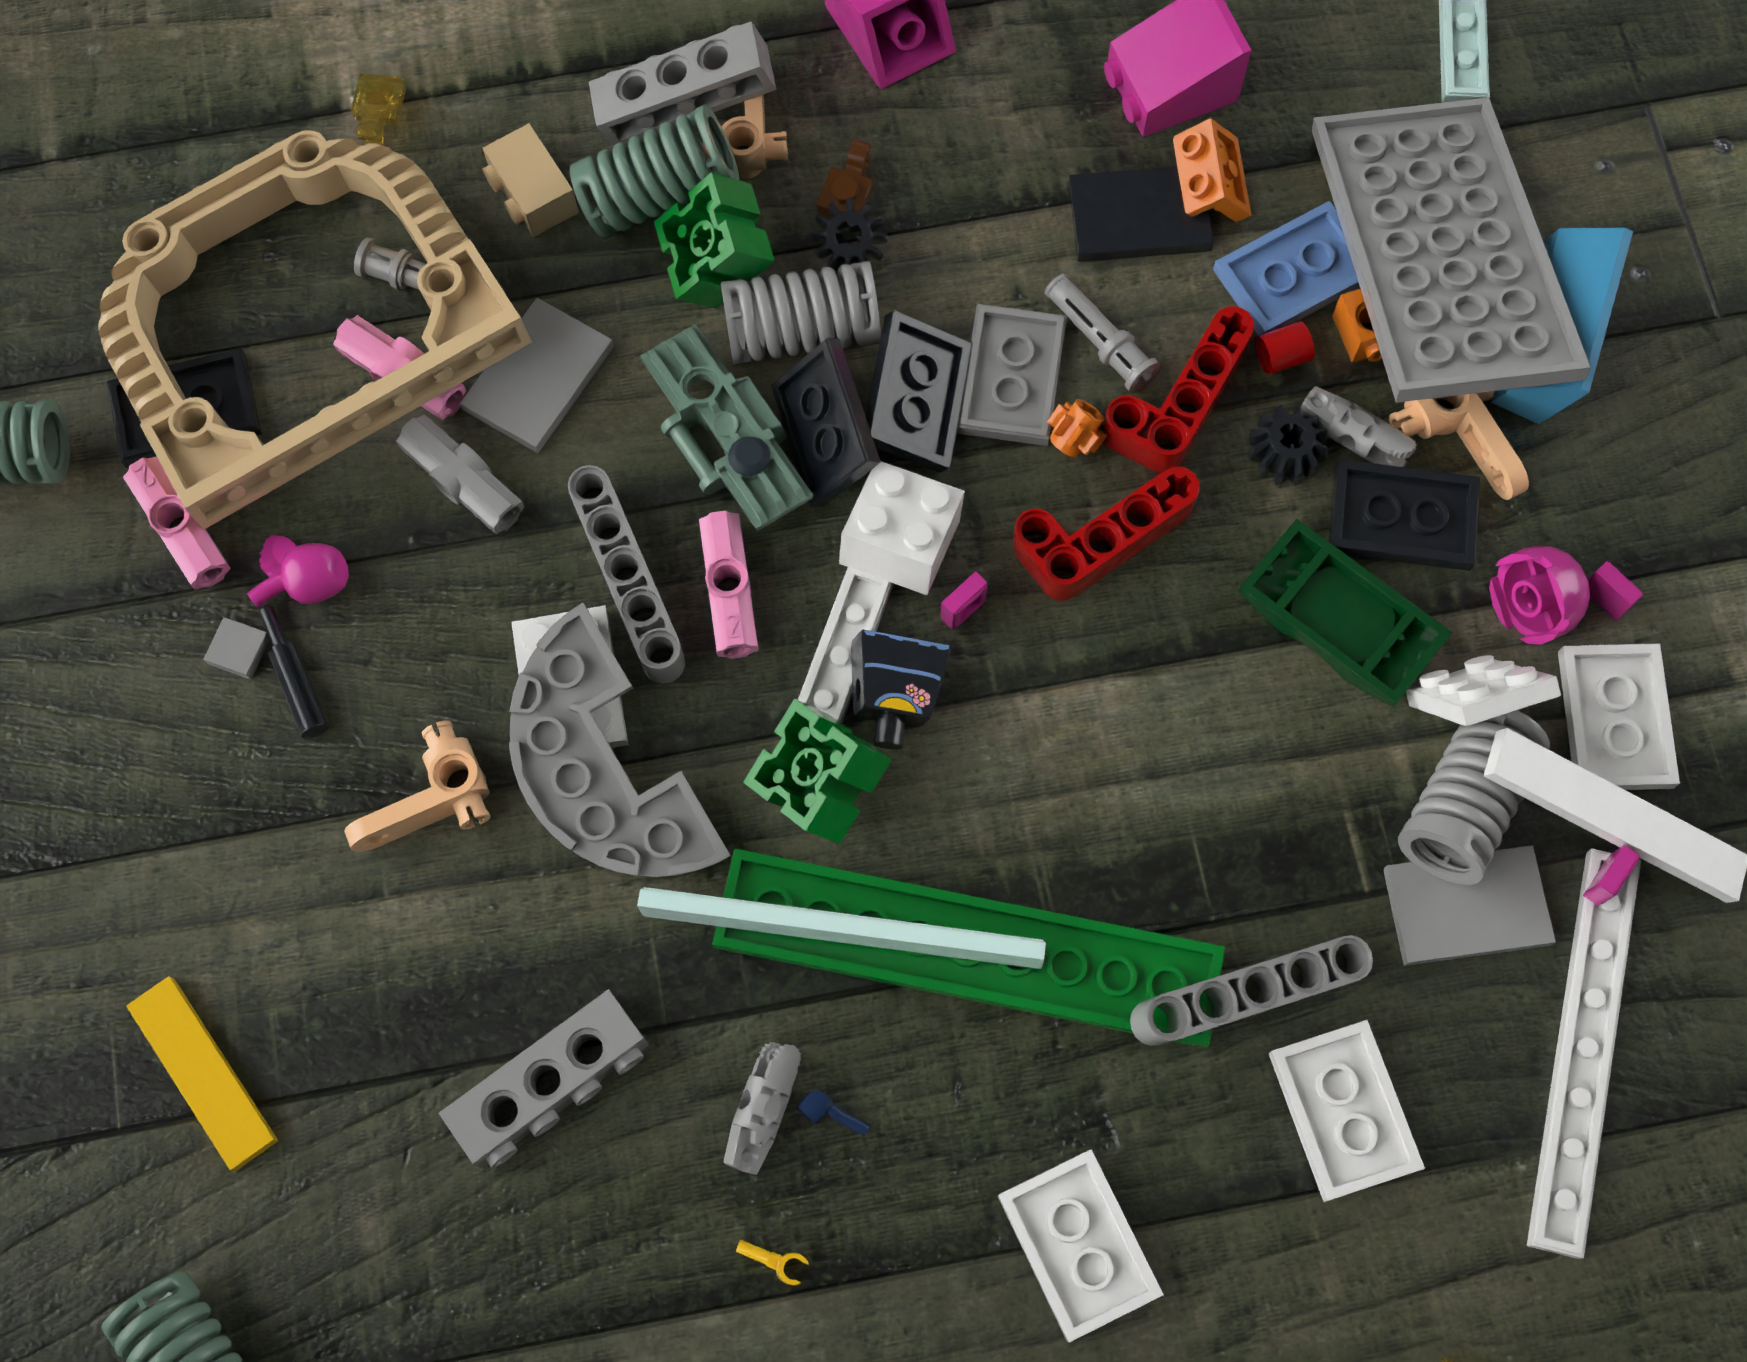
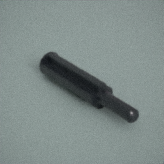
M265 605L260 609L259 613L273 645V650L268 652V655L300 735L303 739L322 735L329 729V725L297 646L293 641L287 643L274 608L270 605Z

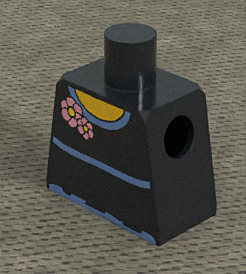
M864 629L852 640L853 712L858 718L877 721L874 737L875 746L892 750L902 749L905 726L921 727L930 719L950 657V645Z

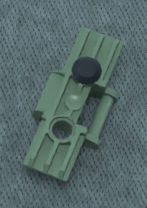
M696 324L640 355L641 360L677 412L667 418L662 423L660 429L667 438H673L701 480L699 487L705 495L713 494L727 486L757 531L813 498V494L778 445V443L783 442L787 438L786 430L750 378L747 376L735 379L732 373L728 372ZM706 380L714 385V391L708 398L696 399L689 394L690 386L697 381ZM701 424L706 431L711 430L725 452L724 457L714 462L715 468L688 429Z

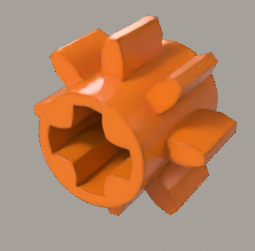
M1077 399L1073 405L1069 402H1066L1064 406L1059 404L1047 420V423L1054 427L1049 439L1057 449L1070 457L1077 458L1081 452L1085 455H1088L1090 451L1095 453L1107 437V434L1100 430L1105 418L1094 406L1081 399Z

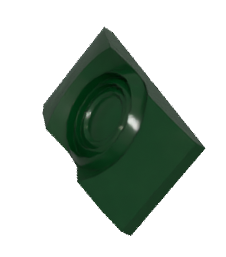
M1298 519L1292 523L1238 589V592L1279 632L1308 646L1320 655L1343 680L1392 707L1396 705L1453 633Z

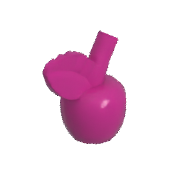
M271 535L265 540L264 548L260 552L261 558L259 559L262 571L270 578L250 590L247 595L258 608L285 590L291 598L302 604H316L335 596L346 587L349 577L348 566L342 553L335 547L322 543H307L297 546L287 537Z

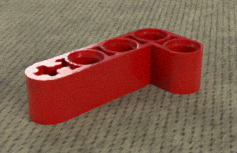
M1228 306L1218 311L1160 409L1131 395H1123L1113 399L1108 405L1102 430L1107 434L1104 440L1106 445L1119 454L1158 473H1162L1171 467H1180L1246 354L1254 330V321L1250 313L1237 306ZM1228 334H1231L1232 337L1226 348L1221 345L1222 338L1225 339ZM1200 368H1212L1217 371L1218 375H1206ZM1187 403L1193 405L1197 411L1188 413L1181 410L1178 405ZM1126 419L1131 421L1135 427L1124 429L1119 427L1115 421ZM1160 440L1170 441L1176 446V449H1162L1156 442Z
M1171 467L1070 536L1047 511L1029 509L1023 512L1015 523L1012 542L1013 551L1017 559L1044 593L1052 599L1067 601L1076 597L1184 522L1193 511L1200 490L1199 480L1187 468ZM1169 492L1172 496L1166 500L1167 494ZM1132 515L1142 516L1148 520L1149 525L1145 527L1135 526L1129 522L1128 517ZM1029 531H1037L1042 533L1046 540L1040 543H1032L1027 541L1023 535ZM1104 541L1111 546L1112 551L1107 553L1096 552L1091 548L1090 543ZM1064 566L1071 569L1075 576L1070 579H1060L1052 573V570L1056 567Z

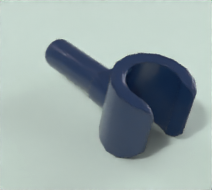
M822 1091L808 1092L797 1105L798 1110L815 1125L828 1114L833 1120L863 1136L870 1126L868 1123L835 1105Z

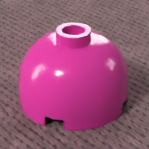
M1532 546L1514 552L1500 559L1496 566H1500L1498 575L1491 578L1489 586L1493 608L1506 629H1510L1512 624H1514L1518 632L1525 635L1519 638L1525 643L1542 645L1565 635L1574 629L1585 615L1590 599L1589 583L1581 565L1570 554L1551 546Z

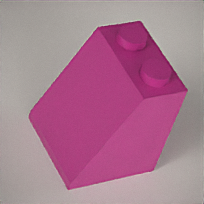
M824 0L827 10L880 89L956 52L945 0Z
M1176 0L1111 41L1108 61L1104 63V72L1109 85L1112 88L1117 87L1123 98L1122 105L1127 120L1130 123L1135 122L1142 137L1238 102L1252 50L1224 0Z

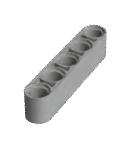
M581 466L569 477V494L641 666L647 677L655 683L666 684L673 682L680 677L685 667V659L677 634L608 475L598 466ZM598 488L602 490L601 494L594 499L582 498V495L589 489ZM612 527L620 530L612 539L605 540L599 538L600 533L607 528ZM630 567L637 570L634 577L629 580L623 581L615 578L617 573L623 568ZM642 608L655 610L652 618L647 621L639 622L632 619L633 615ZM659 649H669L673 652L672 657L665 663L658 664L650 661L652 654Z
M1353 935L1343 936L1164 993L1136 1005L1130 1018L1131 1030L1142 1043L1150 1046L1161 1045L1350 984L1368 975L1373 964L1372 951L1361 938ZM1336 951L1342 953L1346 959V972L1339 969L1336 964ZM1292 965L1298 967L1302 973L1303 983L1301 987L1296 985L1291 978ZM1247 979H1251L1258 988L1259 995L1256 1002L1251 1000L1246 993L1245 985ZM1202 993L1209 996L1213 1002L1214 1010L1211 1017L1205 1015L1200 1008L1199 1000ZM1156 1007L1164 1011L1168 1018V1027L1165 1033L1156 1028L1153 1022V1012Z

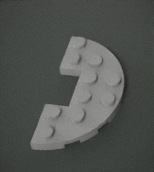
M581 603L552 625L536 644L537 648L530 656L523 672H520L513 691L509 711L511 712L509 750L518 785L528 805L543 826L565 847L598 866L616 872L647 877L678 876L714 866L732 857L682 771L638 795L591 714L632 690L633 687L585 604Z

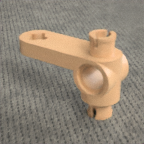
M764 94L744 101L745 116L731 118L721 126L735 157L739 179L753 178L762 170H766V160L788 161L786 131L765 133ZM703 142L702 144H703V147H704L705 152H706V154H707V157L710 158V155H709V153H708V151H707V149H706V147H705V144H704V142ZM740 146H748V147H749L748 149H745V150H737V149H736V148H738V147H740Z
M1494 391L1404 402L1405 409L1389 415L1390 425L1397 429L1402 428V432L1409 437L1418 434L1421 438L1428 439L1434 435H1448L1456 431L1494 491L1502 499L1510 500L1528 490L1529 480L1525 467L1483 404V401H1488L1494 397ZM1437 400L1449 402L1454 409L1442 407Z
M451 721L436 722L440 736L434 731L432 725L422 731V736L429 747L423 754L422 759L428 771L431 787L349 824L344 832L352 851L363 852L378 848L455 813L459 820V826L463 830L476 827L471 816L472 813L476 819L478 818L480 825L490 819L489 811L486 810L483 802L490 793L486 777L478 765L468 739L456 737ZM459 770L468 771V778L463 785L457 788L447 787L448 779L454 772Z

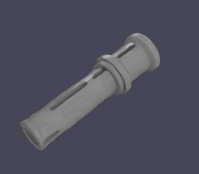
M367 237L361 242L356 252L354 272L355 275L361 278L372 276L387 281L392 288L397 290L406 289L408 286L419 290L417 284L418 273L426 263L417 261L415 255L409 250L401 249L397 252L379 246L375 239Z
M1066 274L1058 275L1049 283L1044 294L1099 349V360L1105 366L1111 365L1126 381L1125 387L1129 392L1134 393L1142 389L1154 378L1161 364L1155 358L1149 359L1134 344L1135 337L1129 331L1118 330L1073 284Z

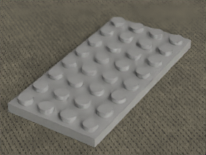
M1489 97L1323 116L1313 119L1312 134L1396 403L1587 379L1591 368Z

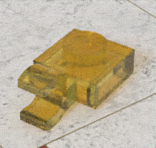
M360 73L351 112L354 120L360 121L357 138L364 140L363 145L377 143L384 146V124L398 125L406 92V86L402 77Z

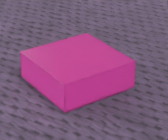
M1607 561L1588 580L1590 597L1616 621L1643 595L1641 590Z
M975 571L941 602V619L951 629H956L986 602L988 582Z
M1625 845L1608 856L1583 896L1597 906L1616 896L1639 861V854Z

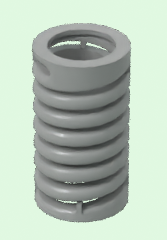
M870 261L851 264V266L842 264L838 269L837 275L831 267H823L820 270L819 277L814 270L807 269L803 272L802 280L794 271L786 274L784 282L779 275L772 274L768 277L767 286L761 277H753L750 281V286L743 279L721 282L733 365L751 362V358L756 362L762 361L766 355V345L770 356L774 359L783 356L784 344L790 356H797L801 351V339L806 353H810L818 346V334L820 343L827 337L835 338L834 324L837 338L840 339L843 349L852 346V331L855 341L859 346L880 343L879 310Z
M1518 710L1469 726L1460 724L1453 734L1451 742L1443 753V757L1435 767V772L1427 782V787L1421 793L1419 802L1413 808L1411 818L1406 822L1398 836V845L1401 851L1420 869L1444 881L1460 885L1476 884L1483 879L1489 863L1494 858V850L1502 842V834L1509 829L1510 819L1516 815L1518 804L1524 800V797L1483 776L1496 731L1508 728L1522 735L1518 731L1506 727L1505 725L1507 724L1524 732L1531 741L1548 750L1550 749V740L1547 733L1538 723ZM1423 842H1424L1430 849H1432L1434 852H1436V853L1439 854L1441 857H1443L1444 860L1442 861V860H1440L1438 857H1436L1434 854H1432V853L1426 848V846L1423 844ZM1451 862H1453V863H1455V864L1461 865V866H1463V867H1468V868H1467V869L1457 868V867H1454V866H1452V865H1450V864H1451Z

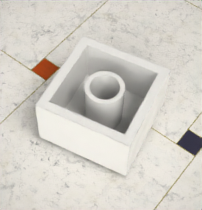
M881 461L880 464L870 471L841 533L839 564L928 595L960 522L965 491Z

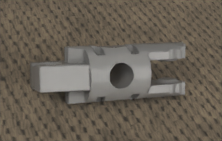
M1317 386L1309 392L1302 403L1303 418L1308 419L1318 415L1317 429L1328 430L1327 434L1330 439L1371 463L1406 467V458H1409L1416 449L1417 444H1415L1416 441L1413 438L1405 435L1402 431L1350 400H1346Z
M769 1042V1044L765 1043V1046L762 1047L752 1074L749 1075L731 1125L723 1161L724 1164L739 1171L755 1175L759 1172L776 1138L792 1093L791 1089L798 1072V1066H800V1056L802 1053L799 1052L800 1049L796 1048V1046L789 1044L782 1046L779 1043Z

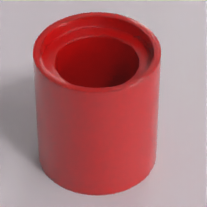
M1302 321L1255 337L1256 355L1263 371L1267 375L1287 370L1314 359V343L1307 326Z

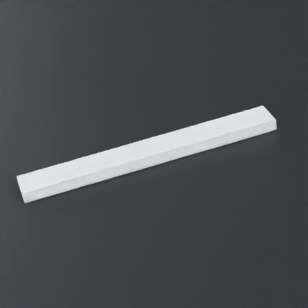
M1592 848L1586 852L1527 1240L1528 1247L1576 1259L1584 1258L1641 864V860H1639L1616 896L1597 906L1584 897L1583 894L1608 856L1612 853Z

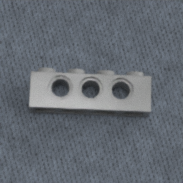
M752 21L732 26L724 32L702 40L689 42L681 48L662 55L651 56L643 62L621 70L611 71L603 77L589 81L596 127L612 146L619 142L628 144V140L635 135L644 138L645 131L650 128H654L659 132L660 125L666 121L676 126L678 116L682 114L687 115L704 104L709 106L713 112L776 90L768 46Z
M608 989L439 1112V1115L472 1164L480 1168H484L489 1164L491 1168H495L506 1162L518 1151L515 1144L532 1132L534 1137H537L552 1128L560 1120L557 1113L573 1101L579 1106L594 1097L602 1089L599 1082L615 1070L621 1075L636 1066L644 1058L641 1051L647 1048L649 1044ZM589 1040L601 1041L603 1045L601 1057L595 1063L581 1064L578 1059L580 1047ZM549 1070L558 1071L561 1079L558 1089L547 1096L539 1095L536 1085L541 1074ZM515 1101L518 1107L515 1121L509 1126L498 1127L494 1118L496 1109L503 1102Z

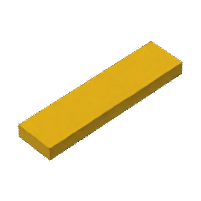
M168 976L126 1005L230 1171L236 1172L278 1142L275 1134L174 978Z

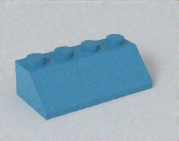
M1559 228L1543 241L1591 368L1587 379L1582 381L1494 391L1491 403L1537 424H1541L1590 392L1631 242L1632 230L1627 228Z

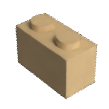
M530 123L482 148L488 166L482 168L487 181L495 193L500 190L504 192L508 200L504 201V205L516 226L524 223L533 238L579 213L573 189Z

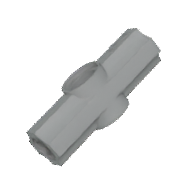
M425 414L418 418L413 417L402 427L401 434L396 440L399 448L429 474L428 476L434 485L456 505L462 503L495 534L503 530L507 531L518 520L521 511L524 509L523 502L491 474L492 472L488 465L473 449L465 443L458 445Z

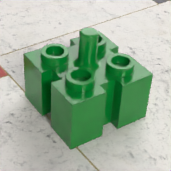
M711 172L688 192L691 201L688 205L676 202L657 218L654 224L662 252L673 256L674 263L667 270L676 300L716 309L724 303L721 282L741 278L751 281L753 277L758 276L772 265L775 260L766 230L755 228L758 217L761 214L752 184Z
M794 698L774 731L781 737L773 753L765 749L762 750L743 783L766 801L782 807L780 812L803 830L840 844L861 811L853 805L862 790L872 793L892 759L867 741L852 735L853 731L828 713Z

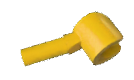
M740 1240L736 1252L776 1270L777 1276L785 1284L798 1285L801 1283L797 1280L789 1279L784 1274V1265L789 1259L795 1258L799 1262L809 1265L806 1258L801 1254L791 1252L782 1256L744 1240Z

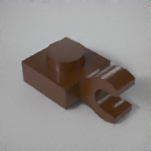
M854 139L848 152L845 169L842 170L831 166L816 204L817 213L833 218L828 206L833 201L838 205L840 213L846 212L845 202L847 198L854 199L855 212L858 213L862 205L869 202L874 189L873 179L865 177L872 159V155L868 154L871 148L870 143Z

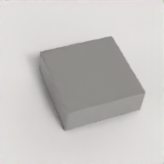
M223 617L203 660L208 665L251 680L270 641L269 635L265 631Z

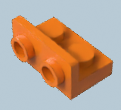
M1211 118L1175 135L1173 143L1185 213L1194 217L1213 208L1235 222L1252 216L1238 138Z

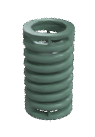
M704 104L687 115L682 114L676 119L677 128L671 122L666 121L660 125L659 132L654 128L646 130L643 136L644 139L639 135L632 136L628 140V146L624 142H619L613 146L612 152L608 149L601 150L597 154V160L592 156H588L570 165L571 182L580 207L591 227L602 239L606 240L618 231H627L633 226V223L643 224L650 217L657 218L676 202L689 204L691 201L688 192L711 172L739 180L738 168L731 146L718 119L709 106ZM696 125L698 126V129H699V132H700L699 135H698V133H697V131H696V128H695ZM703 142H704L705 147H706V149H707V151H708V153H709V155H710V158L707 157V154H706L705 149H704L703 144H702ZM587 187H590L598 205L596 208H593L586 191ZM615 203H616V205L618 206V208L620 209V213H619L618 210L616 209Z
M40 399L35 404L27 400H20L15 404L9 401H0V485H8L10 483L24 485L28 482L32 484H50L63 481L70 461V438L65 415L60 405L52 399ZM43 430H45L46 437L45 449L43 444Z
M187 1271L171 1274L142 1289L116 1308L106 1318L101 1327L103 1333L114 1347L116 1354L120 1358L126 1359V1362H242L243 1360L238 1353H228L232 1347V1342L225 1335L218 1336L221 1331V1324L218 1320L214 1318L207 1319L211 1313V1308L206 1302H197L201 1292ZM168 1291L158 1302L150 1307L147 1305L146 1302ZM141 1307L143 1310L141 1313L128 1318L135 1310ZM152 1330L143 1339L137 1340L143 1333Z

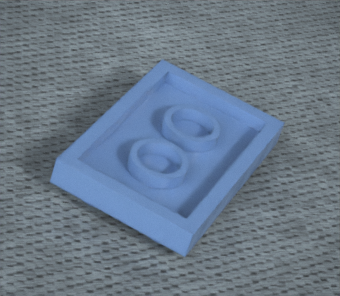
M1330 201L1216 260L1213 271L1238 307L1250 313L1254 321V330L1258 335L1293 324L1338 300L1341 294L1360 288L1337 211Z

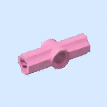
M358 315L352 319L347 318L340 325L333 343L341 355L367 370L375 381L424 354L405 338L397 337L395 340ZM460 383L421 405V407L443 421L446 417H453L460 409V402L467 391L464 385Z
M157 456L153 458L143 457L131 464L123 478L148 516L151 527L160 535L190 585L195 590L205 587L211 588L224 580L225 574L231 569L207 530H203L184 508ZM184 517L177 527L169 528L175 519Z
M726 510L712 512L706 517L699 519L716 652L718 657H728L730 659L747 657L759 649L739 513H730ZM727 578H734L740 581L739 586L731 591H722L717 588L718 584Z

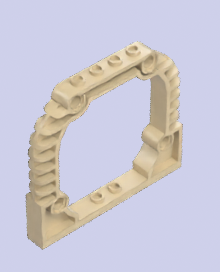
M313 130L295 133L131 224L125 231L122 240L126 252L119 258L111 272L114 281L102 294L100 303L101 317L98 324L105 355L141 421L140 426L184 508L203 530L532 343L523 321L472 241L463 232L431 180L419 166L407 156L396 153L389 147L377 143L358 145L352 139L326 141L319 132ZM350 191L381 200L399 217L427 261V264L418 273L417 284L431 310L427 326L421 337L429 351L383 378L364 385L358 392L339 403L325 407L316 416L265 445L255 432L229 428L207 400L199 397L186 399L160 352L154 324L161 296L177 288L190 277L196 267L197 256L295 201L307 205H322Z

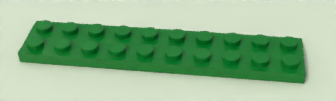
M735 848L723 898L1041 939L1043 942H1046L1044 961L1041 969L720 926H716L712 942L713 948L1128 1033H1133L1130 1018L1137 1004L1158 995L1220 976L1225 946ZM1202 993L1199 1000L1200 1008L1205 1015L1211 1017L1214 1010L1213 1002L1209 996ZM1156 1007L1153 1012V1022L1156 1028L1165 1033L1168 1027V1018L1164 1011ZM1212 1029L1172 1042L1207 1049L1210 1044Z

